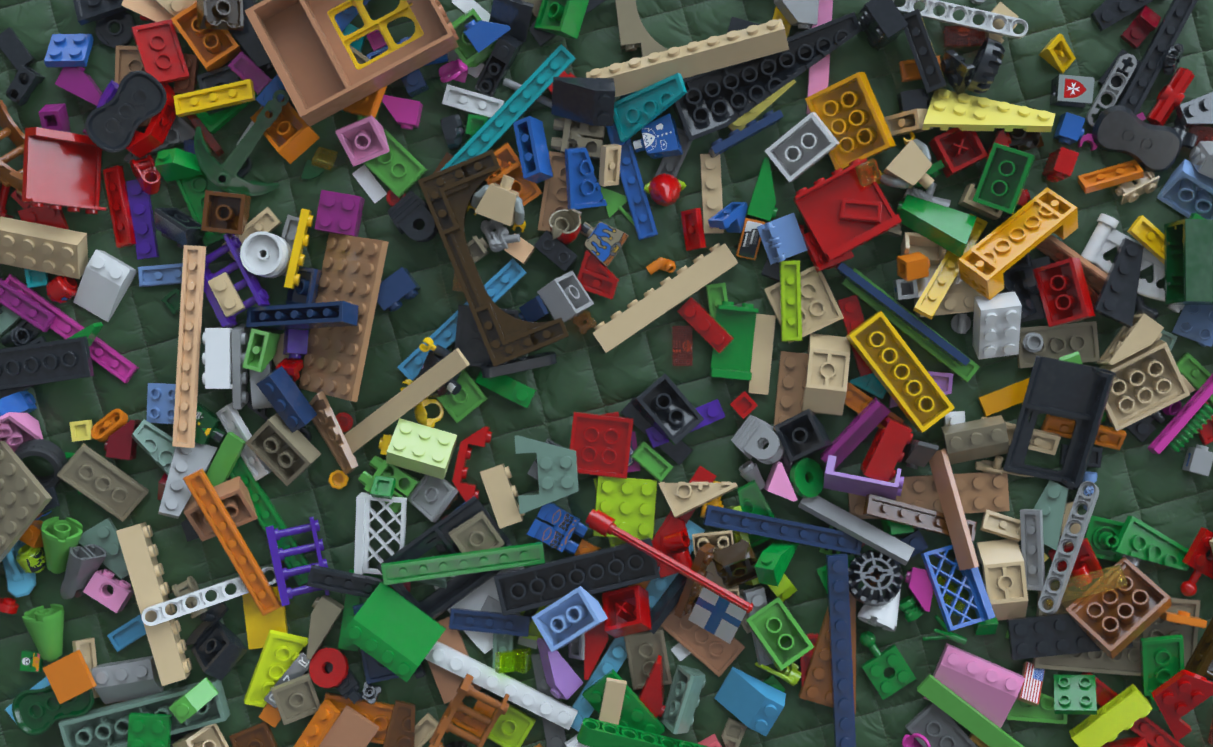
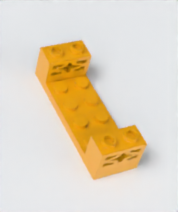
M1048 187L1045 188L958 259L961 280L988 300H991L1004 289L1003 273L1052 233L1064 240L1078 229L1077 207Z

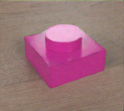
M379 30L366 35L373 51L387 46Z

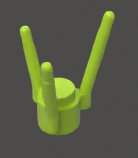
M758 662L755 663L757 667L780 677L792 686L796 685L801 677V672L798 671L799 666L794 662L781 672L763 664L758 665Z

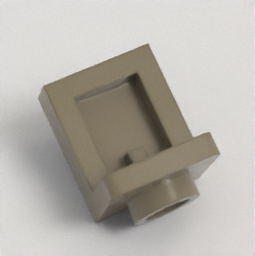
M474 236L467 243L474 263L489 253L487 251L489 245L483 237L479 239L477 236Z

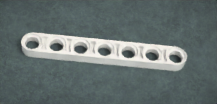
M906 0L903 7H897L901 13L907 14L914 11L913 7L916 2L922 1L925 4V9L920 12L922 18L1015 39L1023 38L1028 32V24L1023 19L939 0ZM936 6L944 7L945 12L942 16L934 15L933 10ZM957 10H961L965 14V17L960 21L953 18V13ZM975 15H982L985 21L981 25H975L973 17ZM996 19H1001L1005 23L1004 27L1000 30L995 29L992 25ZM1020 23L1024 26L1025 30L1022 34H1015L1013 32L1015 24Z
M265 567L261 570L263 573H265L268 570L274 571V568ZM240 576L147 607L143 610L141 619L144 624L154 626L247 594L249 591ZM276 576L272 581H269L270 585L277 582ZM229 583H233L236 586V592L232 595H228L225 592V587ZM214 590L217 593L216 599L211 602L207 601L205 598L206 592ZM195 597L197 605L194 608H187L185 605L187 598ZM168 604H175L177 606V612L174 615L166 614L165 608ZM151 610L157 613L156 620L153 622L146 621L145 614Z

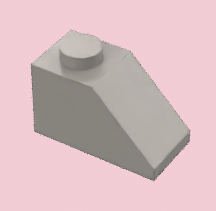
M774 0V4L790 25L798 26L800 30H809L810 27L817 25L819 0Z

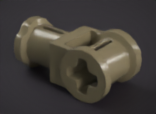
M189 576L184 582L172 585V590L177 598L197 591L199 587L195 579ZM189 597L186 599L185 604L188 608H194L197 605V600L195 597ZM207 607L192 612L191 619L207 611Z

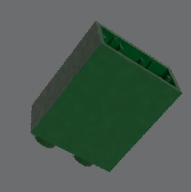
M1182 219L1164 224L1165 305H1213V219Z

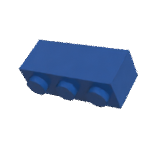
M531 116L514 122L523 178L534 183L552 178L553 173L543 122Z

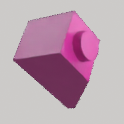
M388 95L383 96V103L396 122L401 125L402 129L413 130V127L419 128L423 107L420 101Z
M912 567L911 571L907 570L905 582L908 583L909 590L922 609L930 612L934 590L927 570Z

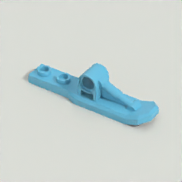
M20 540L17 541L2 560L7 580V591L16 598L29 595L36 586V574L26 573L16 561L18 550L26 545Z

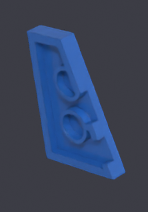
M587 148L565 149L568 209L607 206L606 200L603 199L600 191V184L596 180L594 167Z

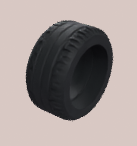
M32 439L22 443L15 450V454L21 461L28 456H40L52 464L54 468L53 474L49 476L34 475L45 490L51 487L56 488L60 484L62 479L57 476V473L67 463V460L59 446L44 439Z

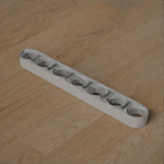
M1091 481L1083 482L1078 488L1041 592L1038 606L1046 614H1054L1059 609L1099 496V488ZM1087 486L1094 487V493L1091 496L1084 495V489ZM1080 505L1087 506V512L1084 515H1079L1077 512ZM1076 523L1080 524V531L1077 534H1072L1071 526ZM1072 542L1074 544L1073 551L1066 553L1064 551L1065 544ZM1061 561L1067 563V569L1063 572H1059L1057 569V565ZM1054 580H1059L1061 584L1057 591H1052L1050 587ZM1052 599L1054 603L1053 608L1045 610L1044 602Z

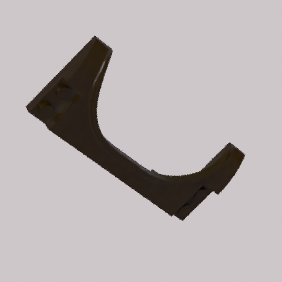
M492 149L419 179L418 182L493 366L496 367L569 337L562 317L548 322H528L507 314L493 302L483 285L467 245L465 217L474 193L492 174L500 169Z

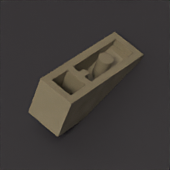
M323 595L321 598L317 597L312 605L314 610L311 613L307 659L309 660L317 653L344 610V605L328 595Z

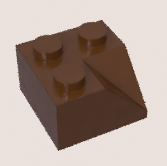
M205 190L201 231L242 235L249 218L251 197L244 194Z

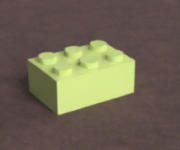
M399 418L387 450L386 463L444 480L456 446L457 435Z

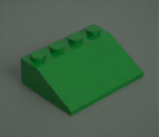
M381 581L342 635L405 682H408L446 628Z

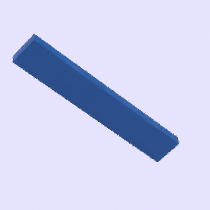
M615 123L613 126H606L610 143L622 145L620 177L638 239L640 241L657 236V229L646 191H644V184L631 140L629 138L626 142L620 141Z

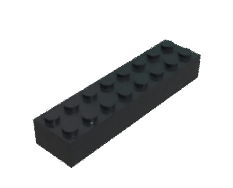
M651 537L639 539L653 547ZM623 543L496 574L494 581L502 614L505 616L553 604L580 586L591 595L660 578V572L656 559L628 543Z

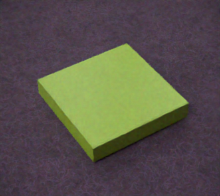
M508 703L507 712L505 715H500L487 738L501 747H521L536 719Z

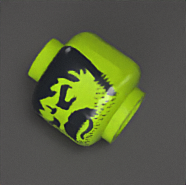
M26 544L18 550L16 561L26 573H39L45 568L46 559L41 547L32 548Z

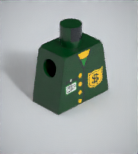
M197 401L195 442L207 445L213 439L221 444L226 433L218 429L221 423L220 419L202 403Z

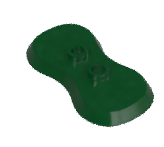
M51 685L42 689L22 691L15 697L12 703L15 722L23 733L30 736L41 735L60 719L76 718L87 714L94 703L93 691L90 689L62 704H59Z

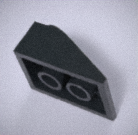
M553 77L551 114L592 126H613L615 104L614 78Z
M666 373L631 401V404L642 417L673 445H676L704 420Z

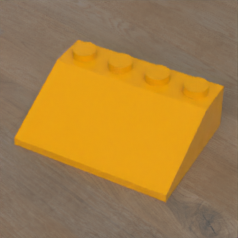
M858 72L805 98L810 112H816L840 143L829 152L835 170L849 167V163L855 159H868L896 146L865 72Z

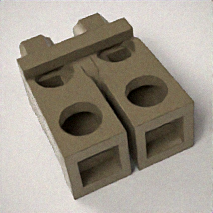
M567 118L554 119L553 130L563 131V137H552L551 149L565 153V149L585 147L590 158L600 160L601 145H603L606 126H592Z

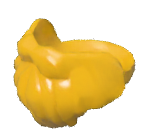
M427 397L414 408L416 421L421 425L434 428L435 423L443 417L444 408L438 400L428 399ZM430 403L436 404L440 409L438 417L427 419L425 406Z

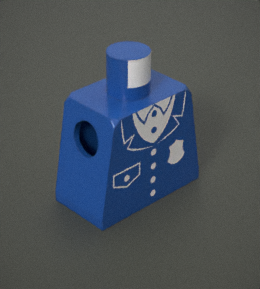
M667 114L647 124L641 129L643 138L633 141L636 152L646 150L652 159L683 155L675 119L671 114Z

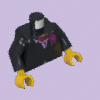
M425 338L423 342L428 346L420 344L419 349L423 352L429 351L417 378L449 355L451 351L438 344L435 346L431 338ZM461 372L428 397H441L451 393L453 395L458 394L462 388L457 382ZM410 379L403 381V383L408 385L413 382Z

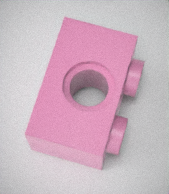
M98 570L94 573L83 592L115 613L122 611L134 593L131 584L125 580L117 579L110 570ZM108 585L113 587V594L107 591Z

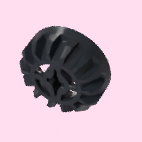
M988 37L984 40L972 63L975 68L966 90L981 94L990 89L1004 57L1005 49L1001 42Z
M868 550L864 554L860 553L848 568L849 591L856 600L865 605H886L896 597L901 589L903 576L900 574L901 568L894 563V559L883 555L880 551L875 553L872 550ZM875 561L883 563L888 569H883L881 566L876 565ZM872 562V566L868 569V571L863 572L864 566L867 563ZM889 580V582L885 586L881 587V584L883 582H887Z

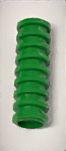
M1204 403L1168 446L1174 451L1180 452V448H1184V444L1189 443V439H1193V435L1198 434V430H1202V426L1204 424L1207 425V421L1212 419L1213 409L1207 403Z

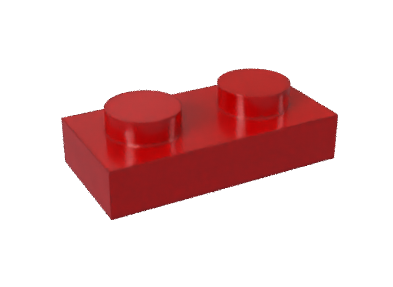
M701 208L681 211L686 251L706 248Z

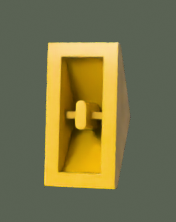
M1060 33L1052 38L1039 54V56L1062 74L1076 59L1065 38Z

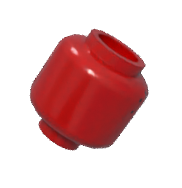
M57 275L46 286L47 296L54 302H67L77 293L76 280L71 277Z

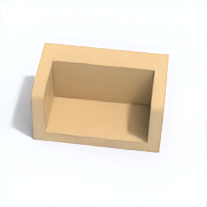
M973 184L967 185L958 204L992 220L999 219L1003 211L974 202L973 198L977 189L974 188L975 185Z
M905 232L901 243V255L920 252L927 256L930 264L940 265L946 253V249L919 233Z

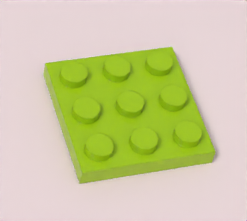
M597 476L595 510H600L614 518V523L618 528L637 539L651 537V540H653L657 480ZM593 530V536H603ZM608 534L606 537H616V536H614L613 534H612V535H609V534Z

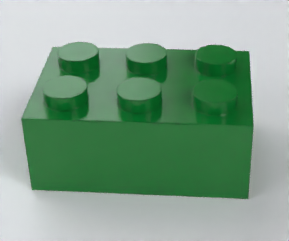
M994 142L973 201L1014 214L1035 155Z

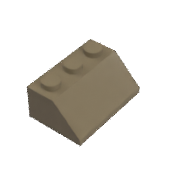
M1001 415L941 427L950 465L1008 454L1009 441L1006 423Z

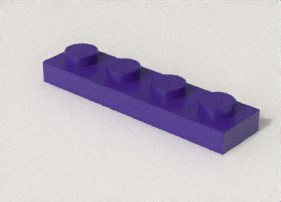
M138 180L126 181L136 239L137 259L159 257L150 194L142 190Z
M718 399L695 408L704 420L690 432L726 417ZM651 427L645 430L652 449L669 442L656 428Z

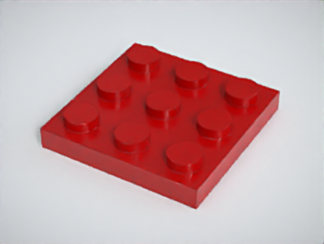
M574 412L570 449L576 450L578 473L627 479L634 418Z

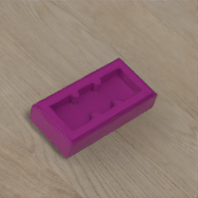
M242 51L228 65L242 80L251 79L254 91L257 94L272 80Z

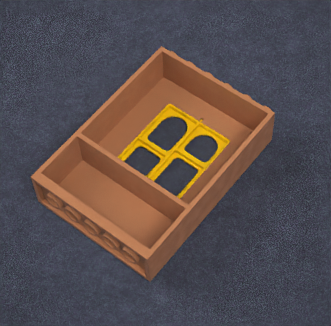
M263 0L246 9L245 13L298 114L309 126H312L458 48L456 40L459 37L439 0H400L398 7L394 11L377 20L370 18L363 5L364 0ZM354 6L360 14L364 26L345 36L335 20V15ZM407 17L414 22L415 32L410 39L401 44H396L387 28V24L397 18ZM375 30H379L388 46V50L363 64H359L350 49V44Z

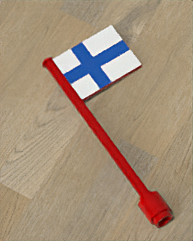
M592 509L585 521L589 528L605 537L608 534H613L703 586L688 620L725 642L731 643L745 614L752 611L753 603L745 601L618 528L614 523L615 519L600 510Z

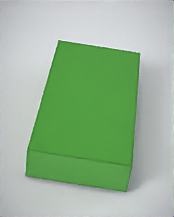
M644 441L641 442L630 456L659 482H662L673 468L671 464Z

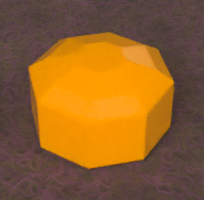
M336 470L330 474L329 483L332 488L342 489L348 484L349 477L343 471Z

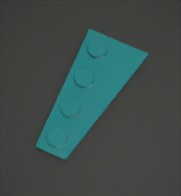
M680 73L667 77L615 102L613 118L621 142H626L687 93Z

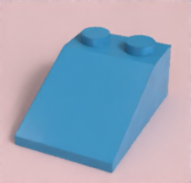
M732 667L718 690L715 699L748 728L767 736L785 706L786 693Z

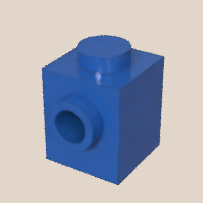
M1068 112L1062 114L1053 138L1058 139V142L1064 145H1070L1081 140L1085 130L1083 125L1086 118Z

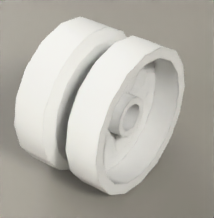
M258 231L250 234L244 240L241 246L240 258L243 266L249 272L265 278H276L288 270L292 251L285 239L269 232Z

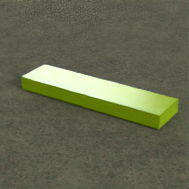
M800 261L779 262L781 341H802Z

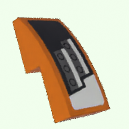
M745 218L736 256L756 260L761 242L757 227L765 224V222Z

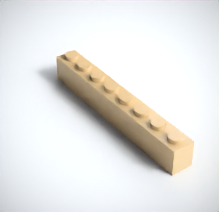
M717 243L709 249L711 253L704 257L701 254L693 260L694 264L687 268L685 265L676 271L678 274L673 279L667 277L661 281V287L657 290L651 288L643 294L645 298L639 302L635 299L627 305L629 309L623 313L619 310L610 316L611 321L606 324L603 321L595 326L594 329L596 331L593 332V335L606 353L737 265L738 261L725 243L723 245Z

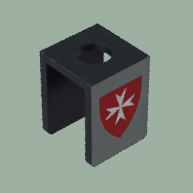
M1059 74L1052 79L1050 105L1084 108L1086 104H1091L1093 102L1094 78Z

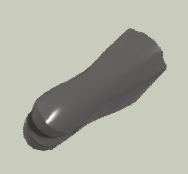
M95 544L85 545L83 548L80 546L70 547L65 577L60 588V594L63 599H72L74 596L78 598L84 595L83 590L107 556V552L103 548Z

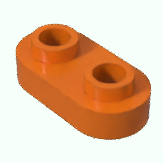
M121 409L112 410L92 427V438L99 442L108 440L109 436L127 423L128 415Z

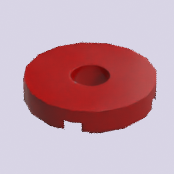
M324 648L313 655L309 664L311 679L316 685L323 688L339 686L348 675V660L338 649ZM330 662L333 665V670L328 674L325 671V666Z

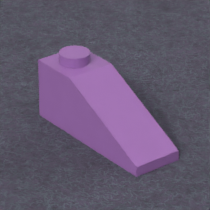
M538 638L536 641L546 682L551 688L550 692L557 699L568 700L583 684V681L557 650L551 652L544 638Z

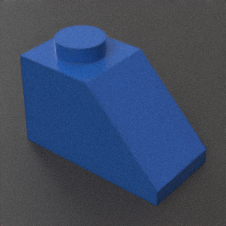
M473 19L464 26L466 30L463 33L476 52L479 53L511 28L505 24L482 20L475 21Z
M19 391L1 398L0 416L8 412L30 413L37 409L34 396L28 391Z

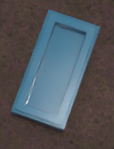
M141 614L107 635L117 652L146 634Z

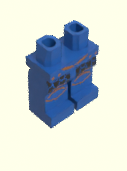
M551 502L541 507L527 535L535 537L561 552L565 550L574 554L579 544L571 540V536L575 533L583 538L588 527L580 522L581 519Z

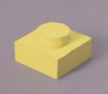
M92 419L69 422L72 442L94 439L91 436Z

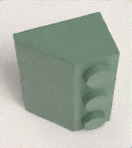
M679 664L677 665L665 704L666 707L660 720L673 734L688 733L689 728L694 722L695 708L698 707L700 702L699 695L701 689L705 686L706 675L699 669Z

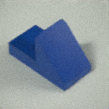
M731 202L708 220L710 228L726 229L729 233H741L748 207L747 202Z

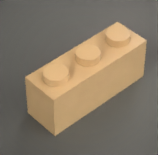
M503 463L481 471L480 474L499 529L521 522L525 513L519 514V505L516 499L519 495L516 486L511 485L509 478H512L509 466L505 467Z

